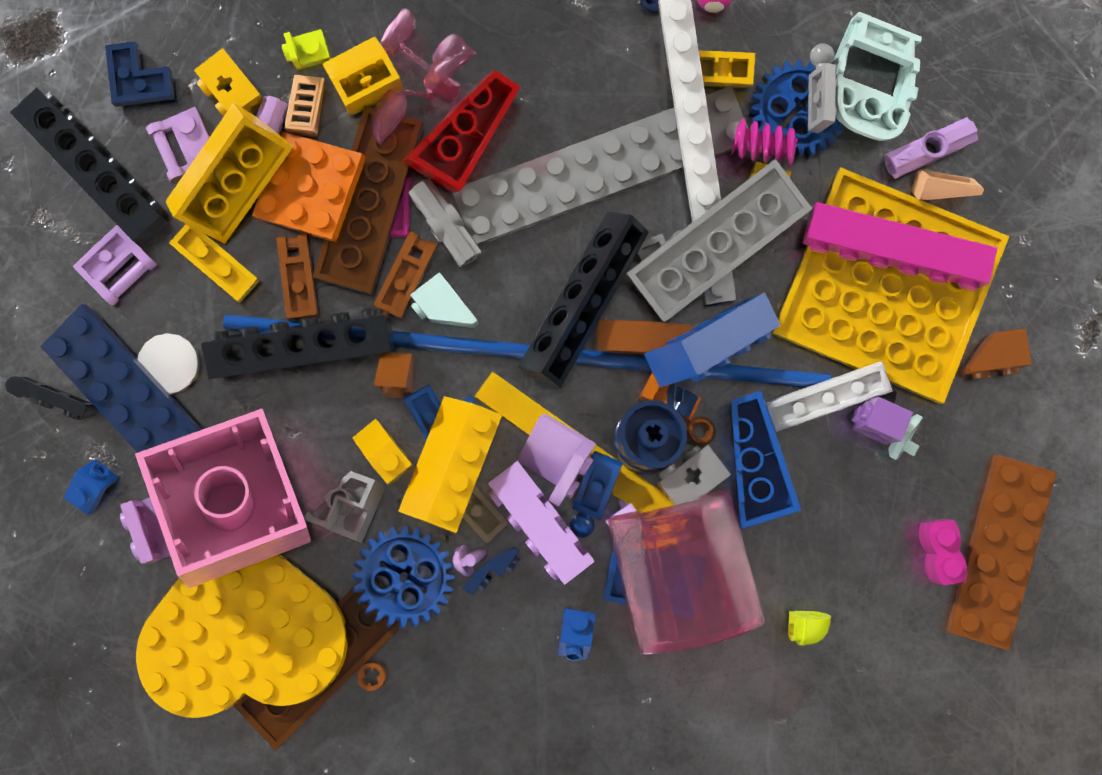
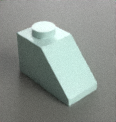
M440 272L411 294L415 301L411 307L421 320L427 317L434 324L475 328L479 325L477 319Z

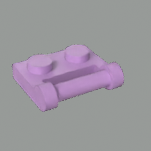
M196 107L163 121L153 122L146 127L149 137L154 138L168 170L166 175L170 183L180 181L210 137ZM171 131L174 132L187 161V165L179 167L165 135Z
M116 225L72 267L106 302L114 307L120 301L119 297L148 269L152 271L158 264ZM135 255L139 261L109 289L104 283Z

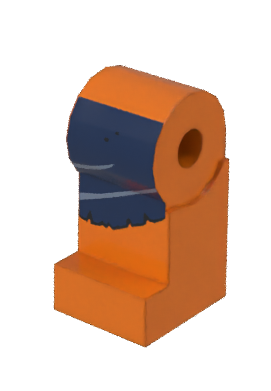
M652 372L638 400L641 402L661 401L672 406L682 416L684 421L691 422L701 398L674 383L660 387Z

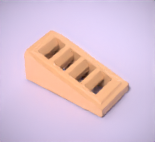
M294 75L285 121L287 133L318 138L325 85L324 78ZM301 84L316 85V90L300 89ZM299 96L314 97V100H299ZM298 106L312 108V111H298ZM297 117L310 118L309 123L297 122L296 119Z
M924 169L917 170L911 192L918 200L982 195L984 191L982 186L973 178Z

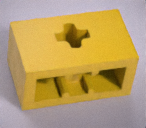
M223 48L194 70L200 77L197 85L207 97L212 94L216 97L219 103L215 107L223 117L233 103L251 114L259 109L263 99L262 96ZM229 85L232 90L227 93L224 88Z
M699 50L704 86L751 88L754 80L755 53Z

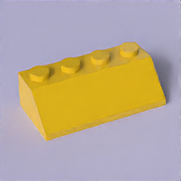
M233 103L165 202L174 218L225 244L293 146L258 117Z
M444 396L398 512L457 534L500 424L502 414L473 403Z

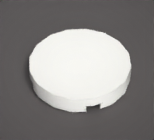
M168 333L157 335L144 344L138 355V360L170 395L185 391L199 375L201 363L198 351L191 342L179 335Z

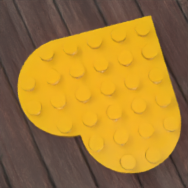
M278 554L192 588H188L178 578L151 613L141 630L136 650L137 670L141 683L151 699L166 711L182 717L199 718L221 713L235 705L245 694L269 705L286 706L298 704L322 693L339 674L348 646L344 624L346 622L340 607L332 596Z

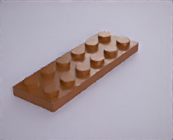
M998 454L993 455L965 558L967 578L965 582L958 584L946 632L1004 650H1010L1057 472Z

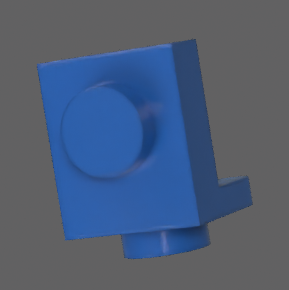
M93 460L75 472L63 498L86 515H89L96 510L106 488L114 484L118 476L97 460Z
M565 608L558 647L559 656H564L570 661L588 660L596 613Z

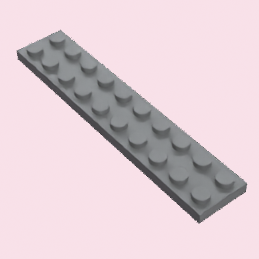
M732 87L706 95L715 157L732 151L737 125L741 119H745ZM673 107L464 185L462 190L453 193L467 232L479 246L683 170L684 166L675 108Z

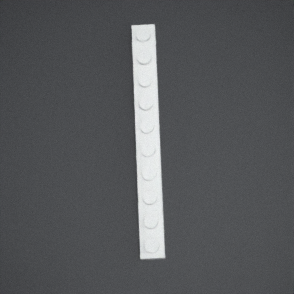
M659 0L658 4L693 222L721 201L692 3L691 0ZM732 271L703 292L705 305L736 300Z

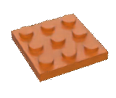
M282 131L281 136L292 144L293 148L259 195L252 216L262 221L337 242L366 157L359 152Z

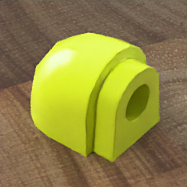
M789 611V639L796 641L800 646L820 642L829 631L831 616L816 611Z

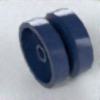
M644 401L634 405L617 422L612 434L613 449L617 459L623 462V465L628 470L638 474H654L667 468L683 453L687 443V427L682 416L672 406L661 401ZM648 436H651L652 442L647 439Z

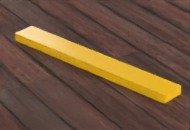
M494 372L489 375L475 395V398L496 413L502 414L503 418L529 436L537 420L543 414L551 416L574 430ZM595 445L593 451L589 456L591 458L593 452L597 451L611 458H614L597 445ZM622 465L612 495L619 500H623L626 504L631 503L640 515L657 527L666 530L675 539L693 513L688 509L679 513L661 490Z

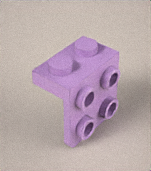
M543 414L537 420L519 454L518 462L556 485L549 501L560 506L565 497L572 499L580 483L576 479L579 474L584 476L591 466L593 459L589 456L596 443L551 416Z
M151 498L142 501L131 500L121 504L122 513H120V519L125 530H129L133 542H131L130 546L135 559L140 560L141 564H147L169 557L170 553Z

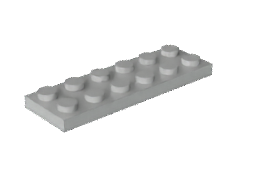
M775 159L626 274L659 318L666 322L812 210V207Z

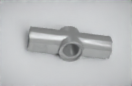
M430 178L421 181L408 192L411 200H413L418 210L425 217V223L439 243L442 242L460 268L467 266L481 255L478 245L464 228L465 224L451 204H447Z

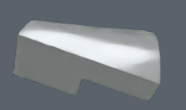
M350 471L341 479L337 488L330 490L323 497L325 499L323 504L313 513L308 511L305 514L304 520L362 543L386 486L374 479Z

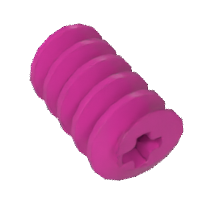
M741 119L737 125L731 156L738 149L740 159H743L746 153L750 151L751 159L755 161L761 153L766 164L772 156H775L779 164H781L784 158H787L788 168H791L798 138L795 137L794 128H790L786 135L783 136L782 126L778 125L774 133H771L770 124L766 123L763 129L759 131L758 122L754 121L750 128L747 129L746 120Z

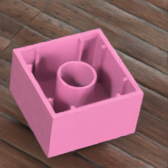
M263 409L135 454L177 576L188 588L195 587L311 542L305 520Z

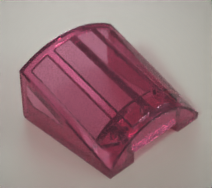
M729 489L698 496L699 500L639 513L637 510L607 517L631 634L641 654L668 653L708 646L741 636L765 625Z

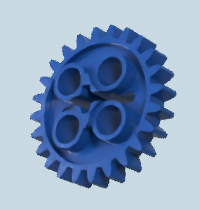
M800 59L797 60L794 68L791 67L788 61H785L782 70L775 65L771 71L772 75L768 73L763 75L762 80L764 83H757L755 90L758 93H753L751 101L756 104L751 106L749 113L757 114L752 119L751 125L754 121H757L758 125L761 126L759 128V131H761L764 125L768 123L770 124L771 133H774L777 126H780V123L790 116L793 109L802 104L809 95V74L814 71L811 61L806 68L802 67ZM792 84L802 85L805 92L797 93L793 90ZM808 103L803 110H800L782 128L783 136L786 135L790 128H793V125L798 124L805 128V135L795 133V137L798 138L795 151L797 158L803 155L804 150L807 151L810 157L814 155L816 148L823 152L827 148L826 142L832 145L836 141L834 135H840L844 130L836 118L833 124L820 133L808 131ZM779 104L783 107L785 113L776 114L771 109V105Z
M404 526L398 535L394 527L389 530L388 538L383 532H379L377 535L378 543L369 539L367 546L370 551L362 548L359 555L364 560H356L353 565L361 570L352 575V579L360 581L359 584L354 586L353 592L363 593L357 601L358 604L368 602L369 606L365 614L367 615L375 610L377 612L375 622H379L383 617H386L387 627L389 628L395 620L398 621L400 629L405 628L407 621H410L411 626L416 628L419 623V617L425 624L430 621L429 612L437 616L441 612L437 604L445 606L448 603L443 594L448 595L453 592V589L446 585V583L452 582L455 579V576L446 574V571L453 567V563L443 562L444 558L449 554L448 551L439 553L437 549L441 542L438 541L431 545L429 543L431 534L428 533L422 539L419 537L420 531L418 528L412 535H409L407 526ZM399 550L404 553L405 562H395L391 557V551ZM379 563H385L388 568L381 567ZM419 566L428 567L432 577L430 579L420 577L417 568ZM402 572L408 574L407 580L404 583L399 581ZM377 576L386 577L389 581V588H378L374 578ZM419 587L426 588L427 593H423ZM402 593H412L416 598V604L413 606L406 605L402 601Z

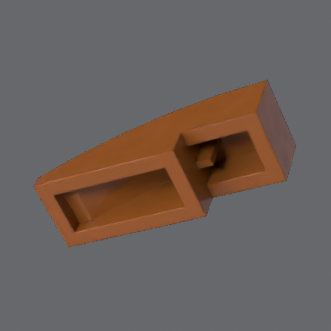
M599 320L596 325L595 351L644 356L646 352L665 346V342L691 331V328L695 327V325L650 321Z

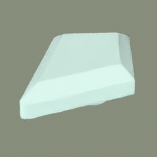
M918 414L912 416L902 441L891 443L888 449L891 458L897 460L904 451L915 456L920 446L910 440L921 423L922 416Z

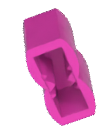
M940 519L920 523L919 540L926 552L925 570L929 580L933 584L943 586L965 582L967 578V565L962 553L959 551L961 535L953 519Z

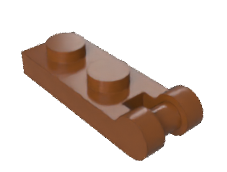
M413 231L409 232L374 303V307H379L382 311H389V314L401 320L413 299L411 294L417 290L439 246L438 243L432 240L427 242L419 238L420 235ZM414 249L422 252L420 259L410 256Z
M302 233L298 234V237L287 238V236L277 237L286 319L296 320L319 316L315 283L312 277L313 268L309 235ZM299 249L300 256L290 257V250Z

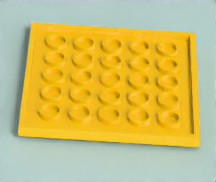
M840 167L824 204L997 247L990 283L978 288L977 291L965 290L959 287V283L951 281L937 283L929 280L928 275L920 273L916 276L900 273L899 268L896 267L878 268L871 266L868 260L860 258L856 261L846 260L839 257L840 253L829 250L827 253H819L810 250V246L807 245L778 316L780 326L772 331V335L856 370L881 361L890 384L938 404H944L1009 236Z

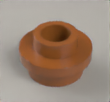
M698 416L692 418L691 422L686 424L687 441L693 446L704 447L714 440L716 429L710 419ZM697 426L705 429V435L702 438L697 437L694 433Z

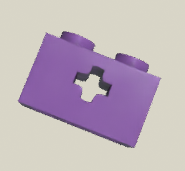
M876 397L863 402L862 405H857L851 421L855 422L852 430L883 444L900 442L903 439L913 412L885 399Z

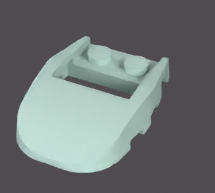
M858 12L851 19L833 61V64L836 65V78L838 81L835 92L836 118L841 124L855 133L878 141L892 139L903 132L911 115L909 112L911 102L916 100L918 88L915 87L916 74L920 71V59L915 58V46L921 43V36L862 12ZM852 45L900 64L893 96L843 77L848 51Z

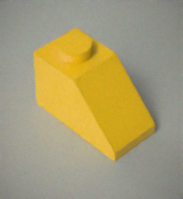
M374 419L353 437V440L366 459L389 485L395 483L415 466L377 419Z

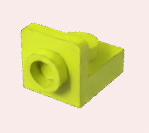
M322 29L292 37L290 32L284 33L286 43L282 44L284 56L287 62H293L297 71L322 64L331 59Z

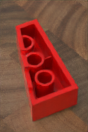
M497 70L487 74L401 162L428 179L430 178L431 181L450 193L460 192L521 86Z

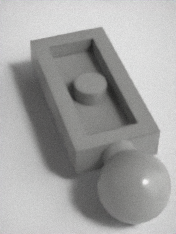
M824 43L816 45L810 53L811 63L816 67V70L809 74L808 131L820 133L833 124L837 116L835 92L838 81L836 78V65L832 64L835 53L830 45Z

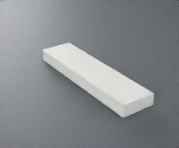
M880 361L765 403L776 433L893 391L883 362Z

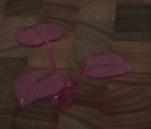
M407 9L400 10L397 17L388 25L382 36L381 46L388 56L395 55L401 48L428 72L424 79V86L427 92L401 89L396 93L393 90H388L379 99L372 114L371 127L373 136L380 145L397 127L406 112L407 101L404 96L423 97L431 101L436 96L446 103H451L459 94L460 83L450 76L476 55V52L460 36L451 34L435 50L433 55L434 63L430 67L406 46L405 42L412 37L416 25L413 13Z

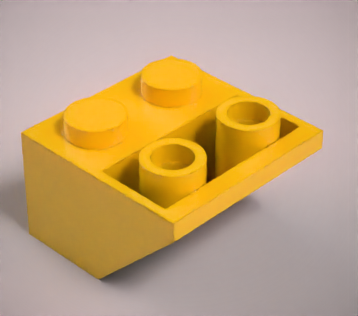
M376 37L322 63L350 117L363 111L365 106L370 107L403 90L398 73Z

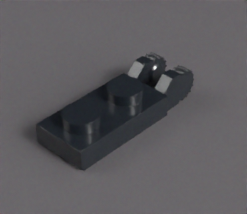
M13 376L5 382V390L13 394V396L18 398L24 396L27 398L34 397L36 398V404L49 409H53L54 406L64 410L63 415L72 419L81 420L82 417H92L96 414L97 408L90 401L32 378Z

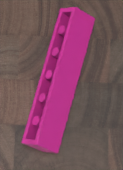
M816 202L809 212L802 244L809 245V249L815 252L827 253L828 250L840 253L839 257L846 260L856 261L860 258L868 260L869 264L874 267L887 268L892 266L899 268V272L905 275L916 276L920 273L928 275L929 280L933 282L947 283L951 281L959 283L960 288L970 291H977L978 288L990 283L997 253V247Z

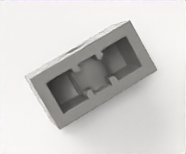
M698 445L683 455L686 461L678 468L672 464L659 474L662 480L656 484L657 487L666 495L679 513L685 511L731 475L709 445L702 449ZM686 470L689 473L695 471L698 474L695 477L696 484L694 482L686 483L684 480L688 476Z

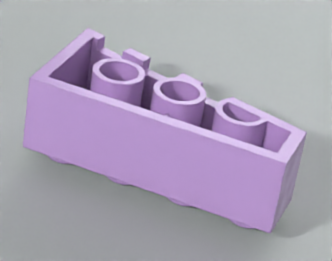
M518 461L488 483L492 488L487 492L498 507L504 504L510 512L506 518L517 532L523 529L529 537L525 543L535 556L541 553L548 563L544 568L554 581L560 578L565 585L595 562Z

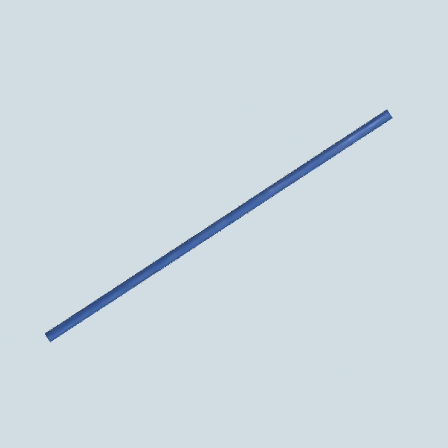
M225 314L223 328L225 330L240 331L241 328L258 326L260 331L271 329L270 324L288 320ZM288 321L289 326L301 324L298 321ZM352 327V334L355 338L359 340L366 338L364 328ZM323 330V339L336 340L333 332ZM393 331L396 347L523 359L530 344ZM582 350L575 362L577 365L652 372L645 356ZM726 364L718 369L712 367L708 369L710 375L707 376L708 378L809 387L832 379L831 374Z

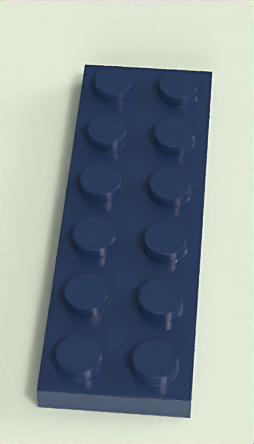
M81 304L40 346L137 453L202 430L87 304Z

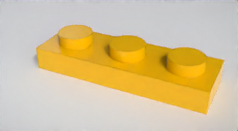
M187 224L169 242V244L239 303L244 300L260 281L205 233Z

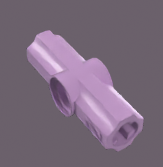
M966 117L940 130L928 132L924 137L885 154V166L894 179L899 178L976 143L979 140L978 130L974 122ZM926 143H931L935 146L936 154L926 149Z

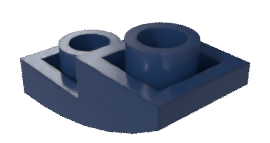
M513 547L489 560L468 580L462 589L472 596L476 590L482 593L492 579L488 575L490 570L500 577L504 572L511 574L521 560L516 556L519 550Z

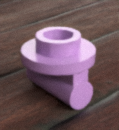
M465 545L459 546L455 549V555L453 556L454 567L464 576H470L475 571V565L487 558L488 552L485 548H479L471 552Z

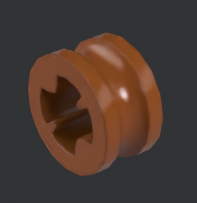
M376 661L365 663L357 673L359 685L367 691L379 689L387 678L385 667ZM367 668H371V671L375 669L379 671L377 684H373V681L369 683L365 681Z

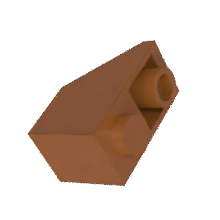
M1026 328L995 332L985 336L962 367L961 376L972 375L973 380L992 377L991 372L1002 371L1003 376L1022 373L1021 368L1032 365Z
M381 353L374 386L382 391V394L390 398H404V393L412 394L415 357L407 353Z

